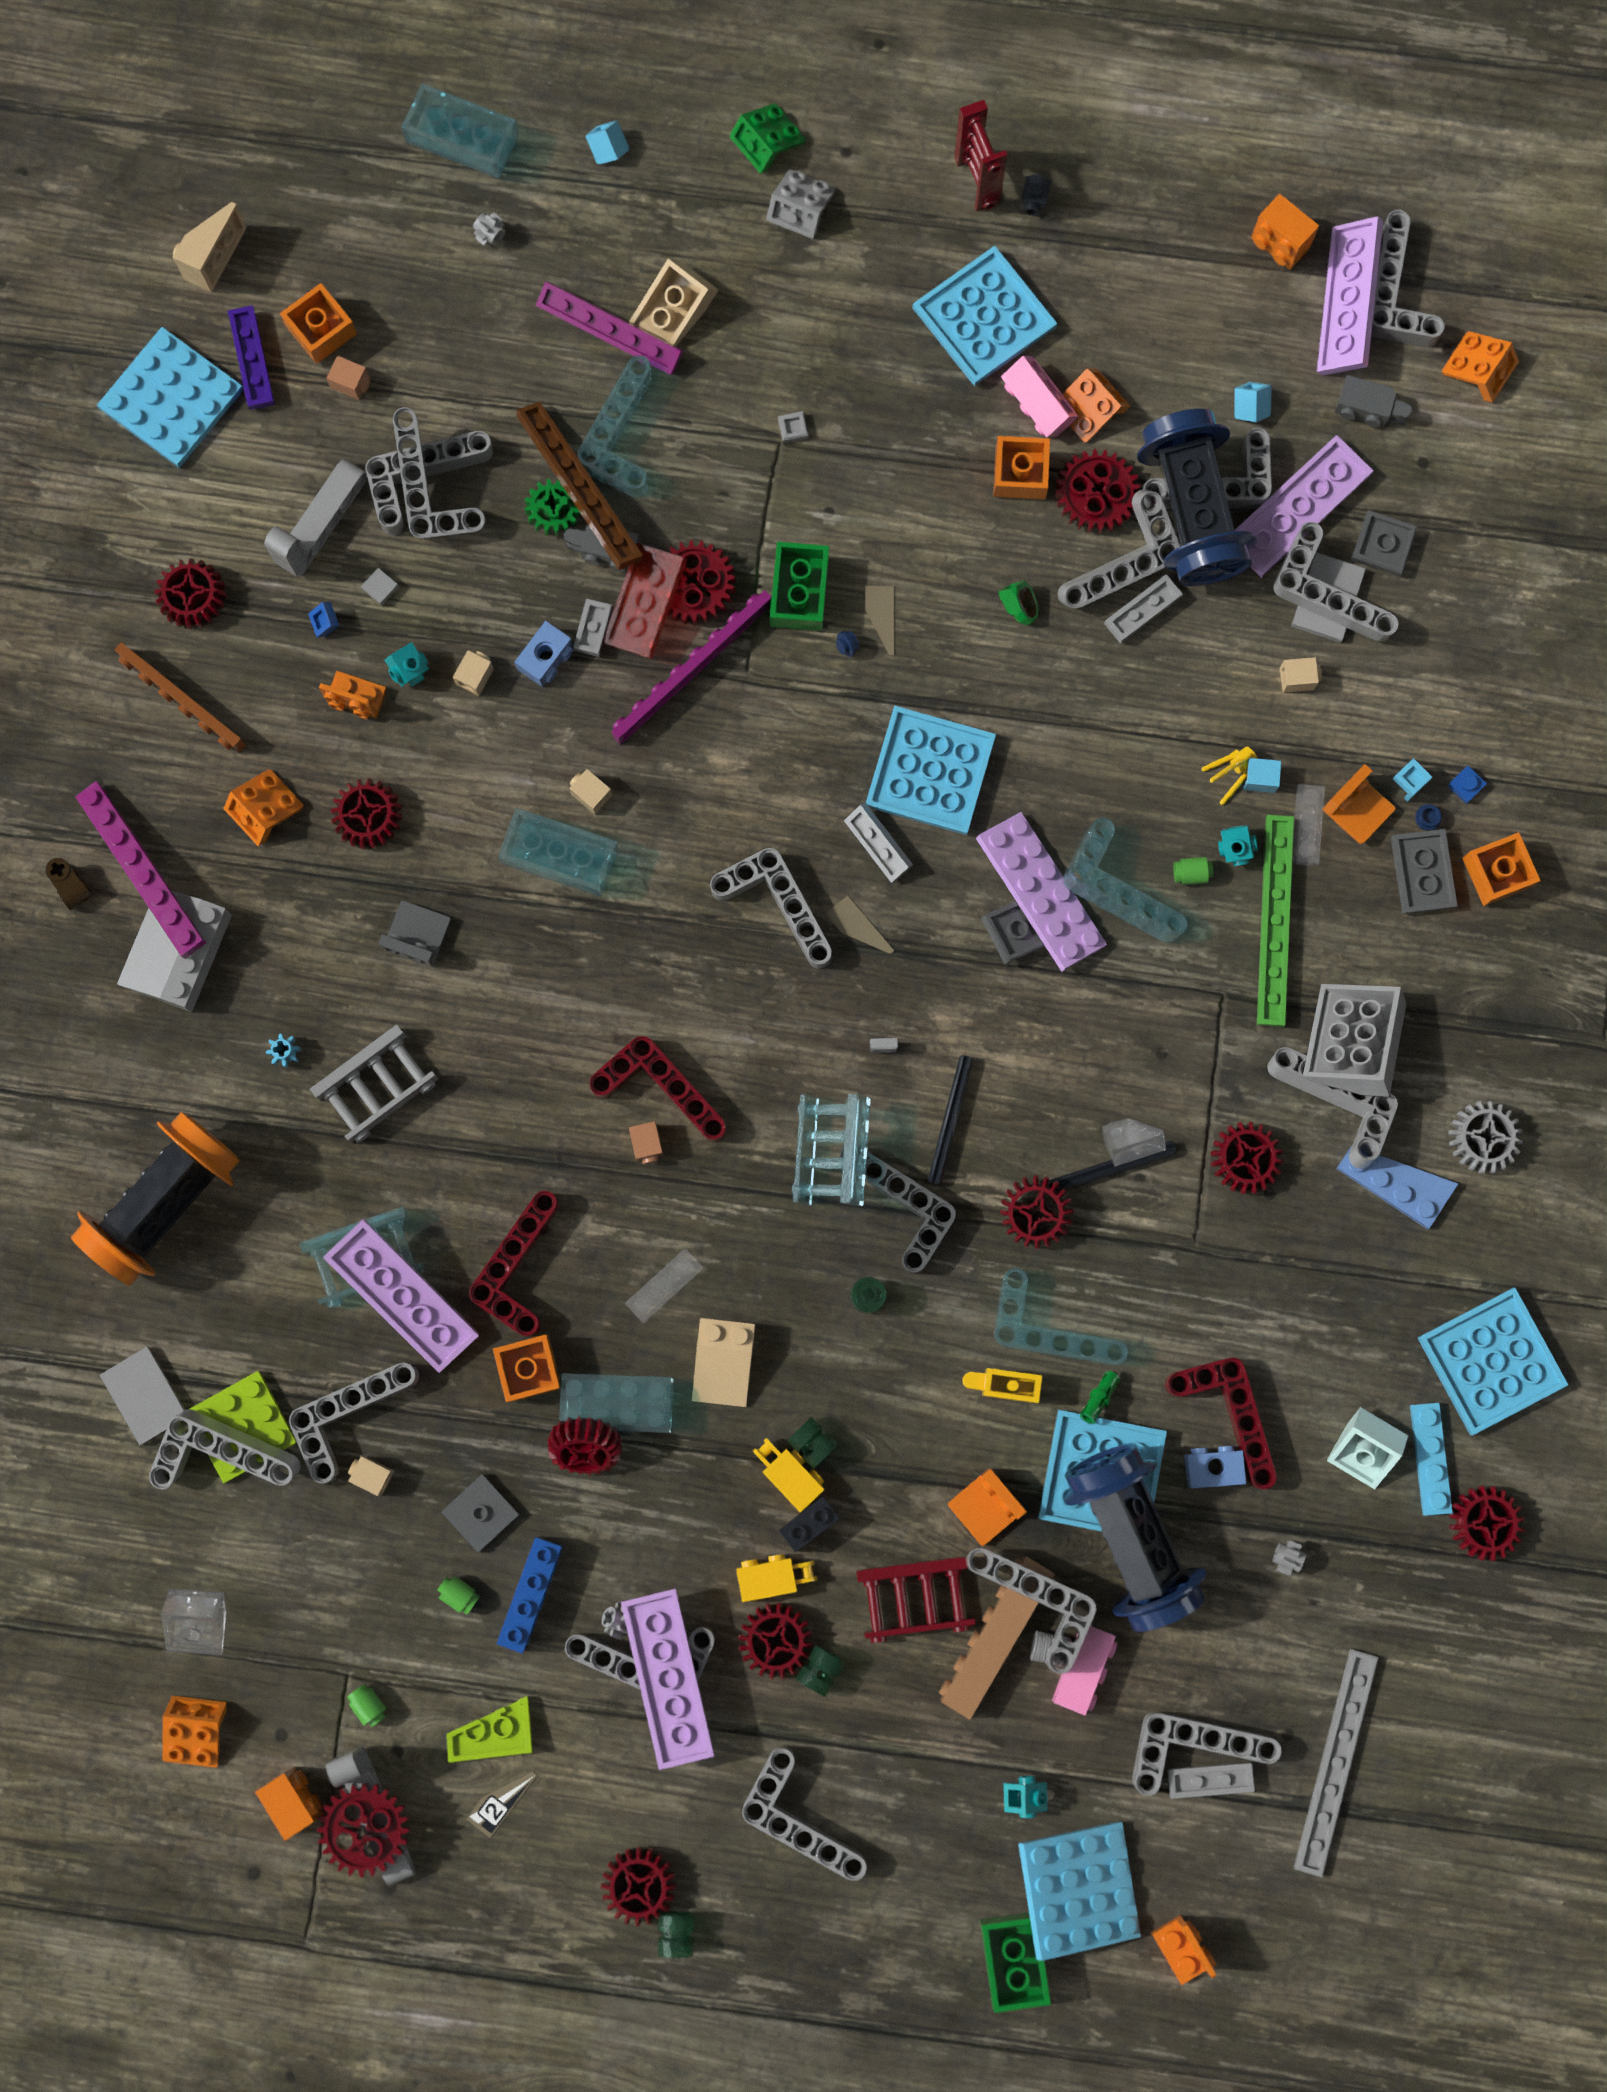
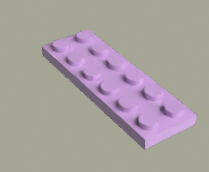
M1379 217L1332 228L1317 372L1322 376L1368 367L1383 220Z
M1337 435L1234 530L1256 534L1258 541L1249 550L1252 559L1250 567L1261 578L1287 554L1295 535L1303 524L1307 522L1319 524L1373 473V470ZM1305 532V533H1303V536L1305 537V536H1307L1309 533Z
M1022 812L978 835L976 840L1061 972L1107 945Z
M364 1218L324 1255L323 1258L439 1373L479 1336V1333Z
M676 1588L622 1601V1610L659 1770L714 1757Z

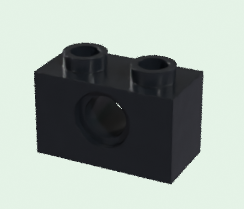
M822 1496L781 1527L779 1532L796 1553L839 1520V1517Z

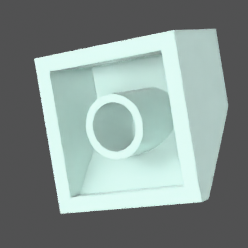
M1360 1407L1347 1423L1327 1461L1375 1489L1402 1457L1408 1435Z

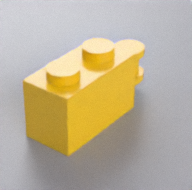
M987 1368L985 1373H966L963 1376L962 1382L968 1389L982 1390V1396L1037 1404L1040 1398L1042 1375Z
M766 1438L764 1440L765 1443L758 1450L755 1448L753 1452L767 1466L763 1471L766 1477L801 1513L824 1490L821 1486L824 1481L814 1470L808 1473L802 1466L805 1460L795 1450L790 1453L786 1449L781 1454ZM774 1451L778 1458L770 1464L765 1458Z
M785 1554L768 1556L769 1562L758 1564L757 1559L742 1561V1567L736 1569L742 1602L797 1592L796 1584L817 1580V1576H814L812 1565H815L814 1561L792 1564L791 1558H785ZM801 1568L803 1578L795 1580L793 1569Z

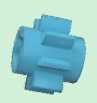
M279 1034L278 1040H269L271 1050H267L266 1054L274 1056L271 1063L275 1066L281 1061L282 1065L288 1068V1062L292 1060L298 1062L295 1056L296 1052L301 1051V1048L293 1046L295 1042L294 1037L291 1036L288 1040H285V1037ZM282 1046H286L289 1049L284 1052V1056L278 1053V1051L283 1049Z

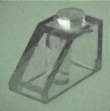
M1128 1118L1113 1121L1108 1125L1102 1126L1104 1144L1114 1166L1166 1150L1164 1133L1161 1129Z

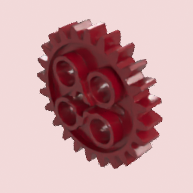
M1093 449L1092 456L1083 451L1082 459L1074 455L1072 459L1073 464L1065 463L1064 468L1066 471L1060 470L1058 476L1062 480L1056 481L1055 487L1059 489L1056 490L1055 497L1061 498L1057 502V507H1065L1062 511V516L1071 515L1069 524L1077 520L1079 522V530L1084 525H1087L1088 533H1091L1093 527H1097L1098 533L1101 534L1103 526H1106L1111 532L1113 523L1121 527L1123 523L1122 518L1125 520L1130 519L1131 514L1129 511L1134 512L1132 499L1135 493L1139 491L1140 485L1134 484L1138 479V475H1130L1133 466L1124 467L1125 458L1118 462L1116 461L1117 453H1114L1110 458L1107 457L1106 449H1104L1102 455H1098L1097 450ZM1102 470L1107 476L1100 478L1094 472ZM1081 484L1086 490L1076 491L1073 485ZM1117 491L1122 497L1113 498L1109 492ZM1105 503H1106L1109 507H1111L1112 509H1107V507L1105 506ZM1097 505L1100 511L1092 512L1088 509V506Z
M690 540L689 547L685 548L684 544L680 542V550L676 551L673 547H670L672 555L662 554L665 562H656L660 572H652L654 579L658 580L651 583L652 588L657 590L652 594L655 599H660L657 604L659 608L665 607L664 613L666 616L673 613L672 618L674 621H678L682 616V621L685 625H687L690 618H692L695 625H698L699 618L702 617L708 623V615L711 614L713 617L718 618L716 610L726 611L723 602H732L728 593L736 592L734 586L730 585L737 582L735 576L731 575L735 570L733 566H728L730 564L729 557H723L722 549L715 552V547L712 543L705 548L704 541L701 540L698 547H695L693 540ZM690 562H699L697 567L693 569L687 568ZM677 568H681L694 582L698 581L701 588L710 593L711 596H705L694 583L690 584L683 574L676 571ZM711 577H717V578H718V580H717V582H716L715 584H713V585H707V584H706V582H707V580H708L709 578H711ZM681 580V584L677 588H670V584L673 581ZM692 597H700L698 603L689 604V600Z
M368 1782L363 1783L361 1790H359L356 1783H353L351 1785V1793L344 1787L340 1790L342 1798L335 1794L331 1797L334 1806L331 1804L324 1805L323 1808L329 1814L319 1816V1820L324 1822L325 1825L317 1828V1831L325 1833V1836L318 1843L327 1844V1848L322 1852L323 1855L328 1853L333 1855L328 1862L329 1864L335 1861L340 1862L337 1871L340 1872L346 1866L348 1867V1876L353 1875L355 1870H358L360 1878H363L366 1870H369L370 1875L373 1877L376 1875L377 1867L382 1872L387 1870L386 1861L392 1865L397 1862L393 1854L402 1855L404 1853L399 1844L404 1845L409 1841L402 1836V1834L410 1831L409 1827L403 1826V1822L407 1821L409 1816H401L400 1812L406 1806L395 1805L399 1796L396 1795L390 1799L388 1797L389 1788L380 1793L378 1783L374 1785L372 1790H369ZM349 1805H357L360 1808V1818L354 1819L348 1814ZM382 1812L387 1816V1826L377 1825L375 1822L376 1813ZM340 1821H345L346 1823L355 1827H360L363 1823L367 1824V1830L372 1832H383L386 1833L388 1837L383 1838L380 1835H377L372 1832H368L366 1835L362 1836L361 1829L341 1826ZM341 1833L351 1835L353 1843L350 1847H345L341 1844ZM368 1841H376L379 1844V1854L374 1855L368 1852Z

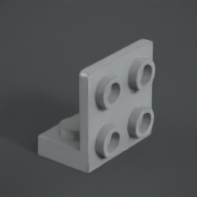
M788 170L772 193L766 220L813 239L817 233L821 213L832 198L835 187L828 185L824 181L805 176L802 172Z

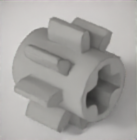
M495 212L491 216L486 213L481 214L473 225V228L476 230L474 232L475 238L484 246L488 242L496 245L505 234L504 224L502 223L503 219Z
M1287 1540L1286 1545L1279 1543L1272 1562L1278 1564L1276 1570L1286 1575H1291L1292 1570L1299 1573L1306 1557V1553L1300 1551L1302 1545L1292 1540Z
M616 1602L615 1608L609 1607L603 1613L602 1625L606 1627L604 1633L619 1640H622L623 1634L628 1635L622 1605Z

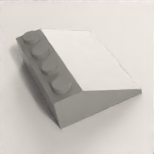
M172 891L207 943L184 959L180 956L148 908L117 985L192 1012L232 914L221 906Z
M1321 984L1303 1078L1360 1095L1389 1097L1406 1009V1001L1401 987Z

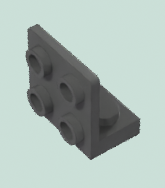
M401 901L388 935H381L378 945L384 951L433 968L451 919L437 912Z

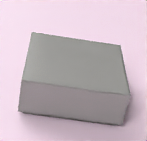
M803 411L778 416L783 444L808 439Z
M379 568L361 586L362 590L381 606L399 587L396 582Z
M897 1038L870 1039L871 1053H893L897 1051Z

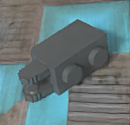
M1347 375L1342 384L1334 413L1339 414L1346 420L1356 419L1365 422L1371 427H1384L1387 422L1404 425L1408 421L1410 414H1412V406L1395 400L1396 393L1392 387Z
M589 525L586 527V531L567 529L563 533L566 547L580 552L582 559L586 563L594 566H599L600 564L608 565L617 572H625V570L632 572L634 565L621 570L617 569ZM627 531L639 549V534Z

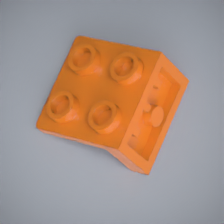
M1468 331L1442 369V373L1444 376L1477 384L1483 400L1493 403L1519 363L1512 342Z
M1087 368L1062 394L1079 416L1069 426L1083 442H1089L1115 414H1124L1131 407L1097 368Z
M336 671L331 686L322 683L319 686V690L324 696L323 698L326 699L330 707L339 711H343L344 708L352 710L354 715L363 719H368L369 716L377 719L387 693V688L339 671Z
M1366 764L1356 772L1322 809L1359 844H1363L1395 810V807L1369 784L1370 781L1366 778L1371 774L1372 770Z
M268 769L230 791L224 810L259 847L267 841L272 827L301 811L304 805L271 769Z
M987 1469L948 1502V1507L981 1546L987 1544L1012 1521L1019 1519L1026 1513L1024 1508L991 1469Z
M171 1696L163 1714V1761L216 1768L219 1764V1728L227 1711V1702Z
M1179 1915L1151 1932L1181 1985L1204 1971L1211 1978L1217 1976L1213 1970L1217 1964L1204 1945L1199 1946L1198 1942L1202 1941V1938L1190 1920L1185 1922Z

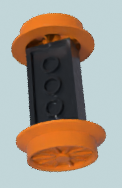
M183 1111L171 1123L157 1122V1125L175 1142L172 1141L169 1146L161 1150L155 1162L142 1172L140 1179L133 1187L124 1192L122 1199L113 1209L105 1214L104 1220L101 1223L83 1211L79 1210L77 1212L82 1225L71 1236L73 1242L95 1263L128 1286H131L141 1274L156 1275L154 1269L143 1258L215 1176L230 1186L234 1185L230 1172L241 1160L213 1134Z

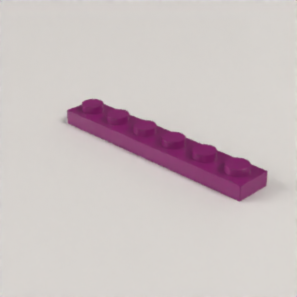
M545 281L535 305L670 375L674 374L684 351L549 281Z

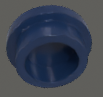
M851 631L837 634L836 646L839 652L848 657L855 655L859 649V642L856 636Z
M1426 804L1416 811L1415 822L1419 828L1431 831L1441 824L1442 813L1436 806Z

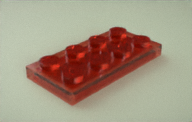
M637 543V547L643 555L642 561L628 568L603 643L652 660L687 560L683 557Z

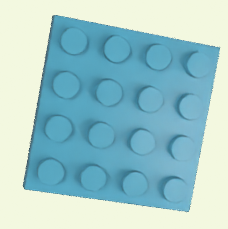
M993 246L913 303L912 307L974 386L1057 327L1056 321L996 246Z
M161 327L97 406L117 423L180 468L244 389L242 385Z
M894 706L866 804L871 809L967 835L996 734Z
M1515 1287L1417 1337L1470 1435H1474L1568 1386Z
M1058 1410L1038 1519L1102 1532L1096 1516L1092 1513L1090 1502L1074 1506L1065 1505L1063 1499L1071 1489L1064 1475L1070 1468L1095 1454L1129 1443L1137 1445L1143 1459H1154L1157 1462L1156 1468L1143 1478L1153 1502L1155 1501L1167 1431L1098 1418L1096 1423L1091 1425L1084 1422L1080 1418V1414Z
M1122 1822L1108 1823L1019 1843L1037 1960L1043 1961L1141 1937Z

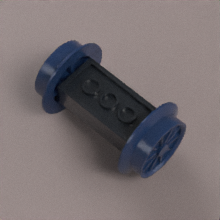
M1202 408L1175 412L1150 423L1142 432L1145 445L1138 451L1137 459L1144 465L1161 466L1181 547L1165 557L1164 566L1167 569L1177 571L1179 582L1184 586L1213 584L1243 573L1252 565L1249 550L1256 545L1258 539L1256 534L1252 532L1234 531L1214 452L1215 449L1222 446L1229 439V428L1216 423L1213 411Z
M1129 1443L1102 1451L1070 1468L1064 1476L1071 1490L1064 1497L1063 1501L1068 1506L1090 1502L1092 1513L1096 1516L1101 1526L1103 1537L1109 1544L1114 1562L1120 1569L1125 1580L1126 1589L1129 1592L1114 1604L1112 1611L1116 1616H1127L1134 1631L1144 1632L1169 1625L1197 1610L1205 1601L1199 1585L1205 1579L1206 1572L1202 1568L1183 1569L1143 1480L1145 1476L1156 1468L1157 1462L1154 1459H1143L1137 1445Z

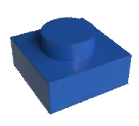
M331 602L320 603L308 614L316 637H326L339 626Z
M1466 766L1447 786L1467 804L1487 783L1469 766Z

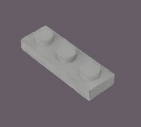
M1166 574L1105 620L1104 625L1121 644L1179 600L1183 594Z
M866 803L861 804L844 820L891 883L897 881L913 866Z
M1251 1762L1167 1769L1169 1797L1171 1799L1255 1792Z

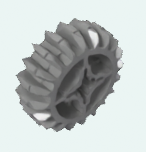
M1481 1101L1475 1103V1108L1470 1104L1465 1107L1466 1113L1459 1111L1457 1113L1459 1120H1452L1451 1125L1457 1128V1130H1450L1448 1135L1456 1137V1140L1450 1141L1449 1146L1457 1145L1458 1150H1455L1452 1154L1453 1156L1460 1154L1463 1156L1459 1161L1461 1165L1469 1161L1468 1170L1473 1171L1478 1165V1172L1480 1174L1485 1173L1486 1169H1488L1490 1174L1496 1172L1497 1167L1500 1170L1506 1169V1163H1514L1515 1160L1512 1155L1520 1154V1150L1515 1145L1523 1144V1140L1516 1138V1135L1521 1134L1523 1130L1514 1128L1513 1125L1517 1124L1519 1120L1516 1118L1510 1121L1509 1117L1512 1111L1508 1110L1502 1113L1503 1105L1498 1104L1493 1109L1492 1101L1486 1102L1485 1107ZM1483 1116V1122L1480 1123L1478 1130L1467 1131V1127L1473 1118ZM1495 1121L1502 1127L1504 1134L1499 1133L1495 1129ZM1486 1132V1136L1494 1140L1486 1142L1485 1138H1481V1136L1477 1135H1481ZM1467 1141L1473 1142L1476 1145L1479 1156L1470 1149ZM1505 1144L1499 1156L1488 1159V1153L1492 1151L1493 1145Z

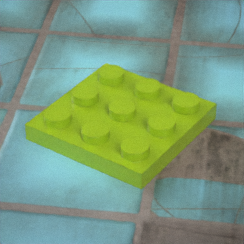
M256 1371L190 1408L281 1450H286L297 1444L291 1428L260 1371ZM206 1431L207 1438L214 1441L213 1435ZM230 1442L231 1448L239 1452L238 1446ZM255 1453L257 1461L263 1463V1457ZM208 1454L223 1484L247 1472Z

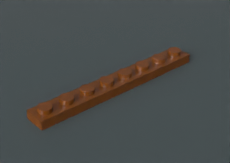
M539 401L517 409L516 417L617 569L621 570L641 562L642 553L541 402Z

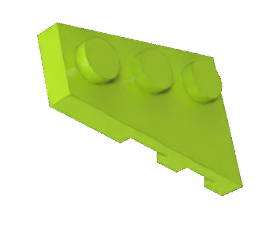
M523 1697L517 1702L502 1707L481 1719H477L447 1733L448 1763L533 1753L529 1697Z

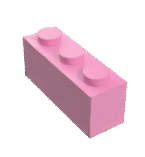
M1022 356L1001 376L1006 383V390L1012 396H1016L1021 403V410L1027 416L1032 417L1036 423V430L1042 436L1047 438L1058 437L1079 417L1033 356Z
M1090 1625L1073 1667L1060 1677L1052 1698L1054 1703L1085 1716L1087 1710H1093L1097 1700V1695L1094 1694L1097 1684L1102 1685L1107 1674V1669L1104 1668L1108 1657H1113L1117 1647L1113 1634Z

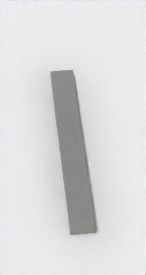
M1352 1649L1349 1651L1294 1865L1296 1870L1323 1878L1379 1657Z

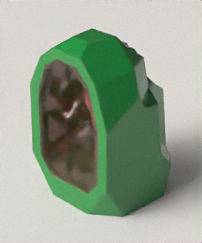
M1026 580L1015 582L998 591L999 598L1002 600L1007 613L1013 616L1018 623L1026 626L1037 619L1039 613L1038 602L1032 587Z

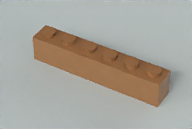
M1025 1555L1022 1560L1017 1558L1014 1562L1051 1580L1055 1575ZM1029 1576L1024 1580L1023 1586L1027 1592L1032 1593L1037 1589L1038 1583L1034 1577ZM1000 1586L995 1595L999 1599L994 1608L989 1606L984 1613L981 1621L985 1623L980 1632L975 1630L967 1643L970 1649L966 1656L961 1654L953 1667L956 1673L952 1680L946 1679L939 1690V1694L942 1695L940 1701L969 1720L1038 1602L1003 1586Z

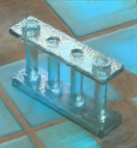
M801 1094L798 1105L799 1125L795 1180L792 1186L793 1202L811 1205L812 1195L840 1196V1203L863 1206L870 1098L859 1094H848L846 1104H818L819 1098ZM846 1115L845 1130L816 1131L817 1116ZM816 1142H844L843 1157L815 1158ZM814 1169H842V1183L840 1185H813Z
M399 1207L365 1219L377 1232L386 1227L392 1230L400 1255L420 1275V1272L427 1270L423 1263L414 1264L402 1228L404 1226L403 1221L410 1219L406 1208ZM359 1222L299 1243L303 1254H311V1257L315 1258L327 1294L326 1297L318 1299V1303L322 1306L327 1305L328 1309L343 1305V1299L359 1294L353 1287L337 1292L328 1262L323 1258L325 1253H327L326 1248L335 1246Z

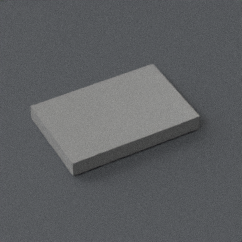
M1315 553L1308 575L1357 597L1365 568ZM1306 590L1308 597L1317 599V594L1313 590ZM1330 601L1332 608L1341 610V606L1337 601ZM1297 606L1291 627L1339 643L1342 642L1346 627L1300 606Z
M148 1346L100 1374L101 1379L140 1446L164 1433L171 1419L185 1410Z

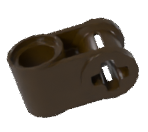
M54 858L47 863L45 867L46 875L70 911L93 897L85 882L64 859ZM61 867L63 875L59 877L57 869Z

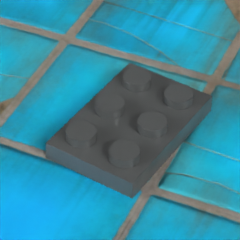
M1439 829L1392 835L1390 838L1402 915L1455 909L1457 907L1446 830Z

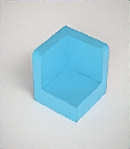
M618 120L599 125L585 136L597 164L617 160L629 150Z
M1248 382L1235 388L1236 419L1258 422L1271 415V385Z
M1250 758L1244 790L1275 793L1280 783L1281 761Z
M1413 758L1394 776L1393 780L1407 793L1404 799L1408 802L1427 784L1432 776Z

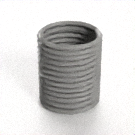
M1035 1632L1031 1647V1661L1034 1660V1662L1039 1661L1046 1664V1655L1055 1634ZM1064 1637L1067 1642H1071V1638ZM1062 1652L1056 1653L1053 1656V1665L1065 1666L1067 1662L1065 1654Z

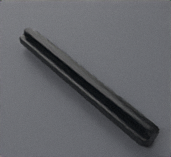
M966 1055L959 1057L928 1177V1182L934 1185H941L974 1061L972 1057Z
M1167 1141L1051 1179L1047 1185L1052 1187L1053 1183L1058 1181L1059 1185L1055 1189L1057 1192L1064 1188L1069 1190L1176 1154V1147L1173 1141Z

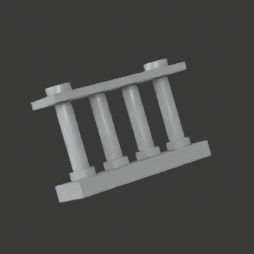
M398 1025L392 1027L310 1088V1091L318 1100H329L349 1126L351 1131L345 1135V1138L351 1143L355 1141L359 1143L371 1134L369 1130L420 1092L422 1094L429 1092L435 1087L436 1084L434 1082L438 1080V1077L432 1071L425 1075L405 1049L403 1040L407 1036ZM389 1050L395 1052L416 1080V1083L405 1091L401 1089L381 1062V1056ZM367 1066L374 1069L395 1097L383 1108L359 1078L361 1075L359 1072ZM344 1083L353 1086L373 1113L371 1117L361 1124L337 1094L339 1092L338 1088Z

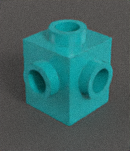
M412 642L392 653L384 660L390 668L388 672L394 682L399 683L401 687L408 683L411 687L425 679L423 674L429 670L425 655L421 651H417Z
M1249 824L1221 830L1222 841H1218L1220 856L1226 858V863L1233 862V866L1248 864L1249 859L1254 857V851H1258L1256 835L1251 836ZM1234 843H1240L1242 845V849H1236L1234 847Z
M1019 1776V1781L1004 1783V1812L1018 1813L1020 1818H1036V1813L1048 1811L1047 1782L1036 1781L1035 1776Z

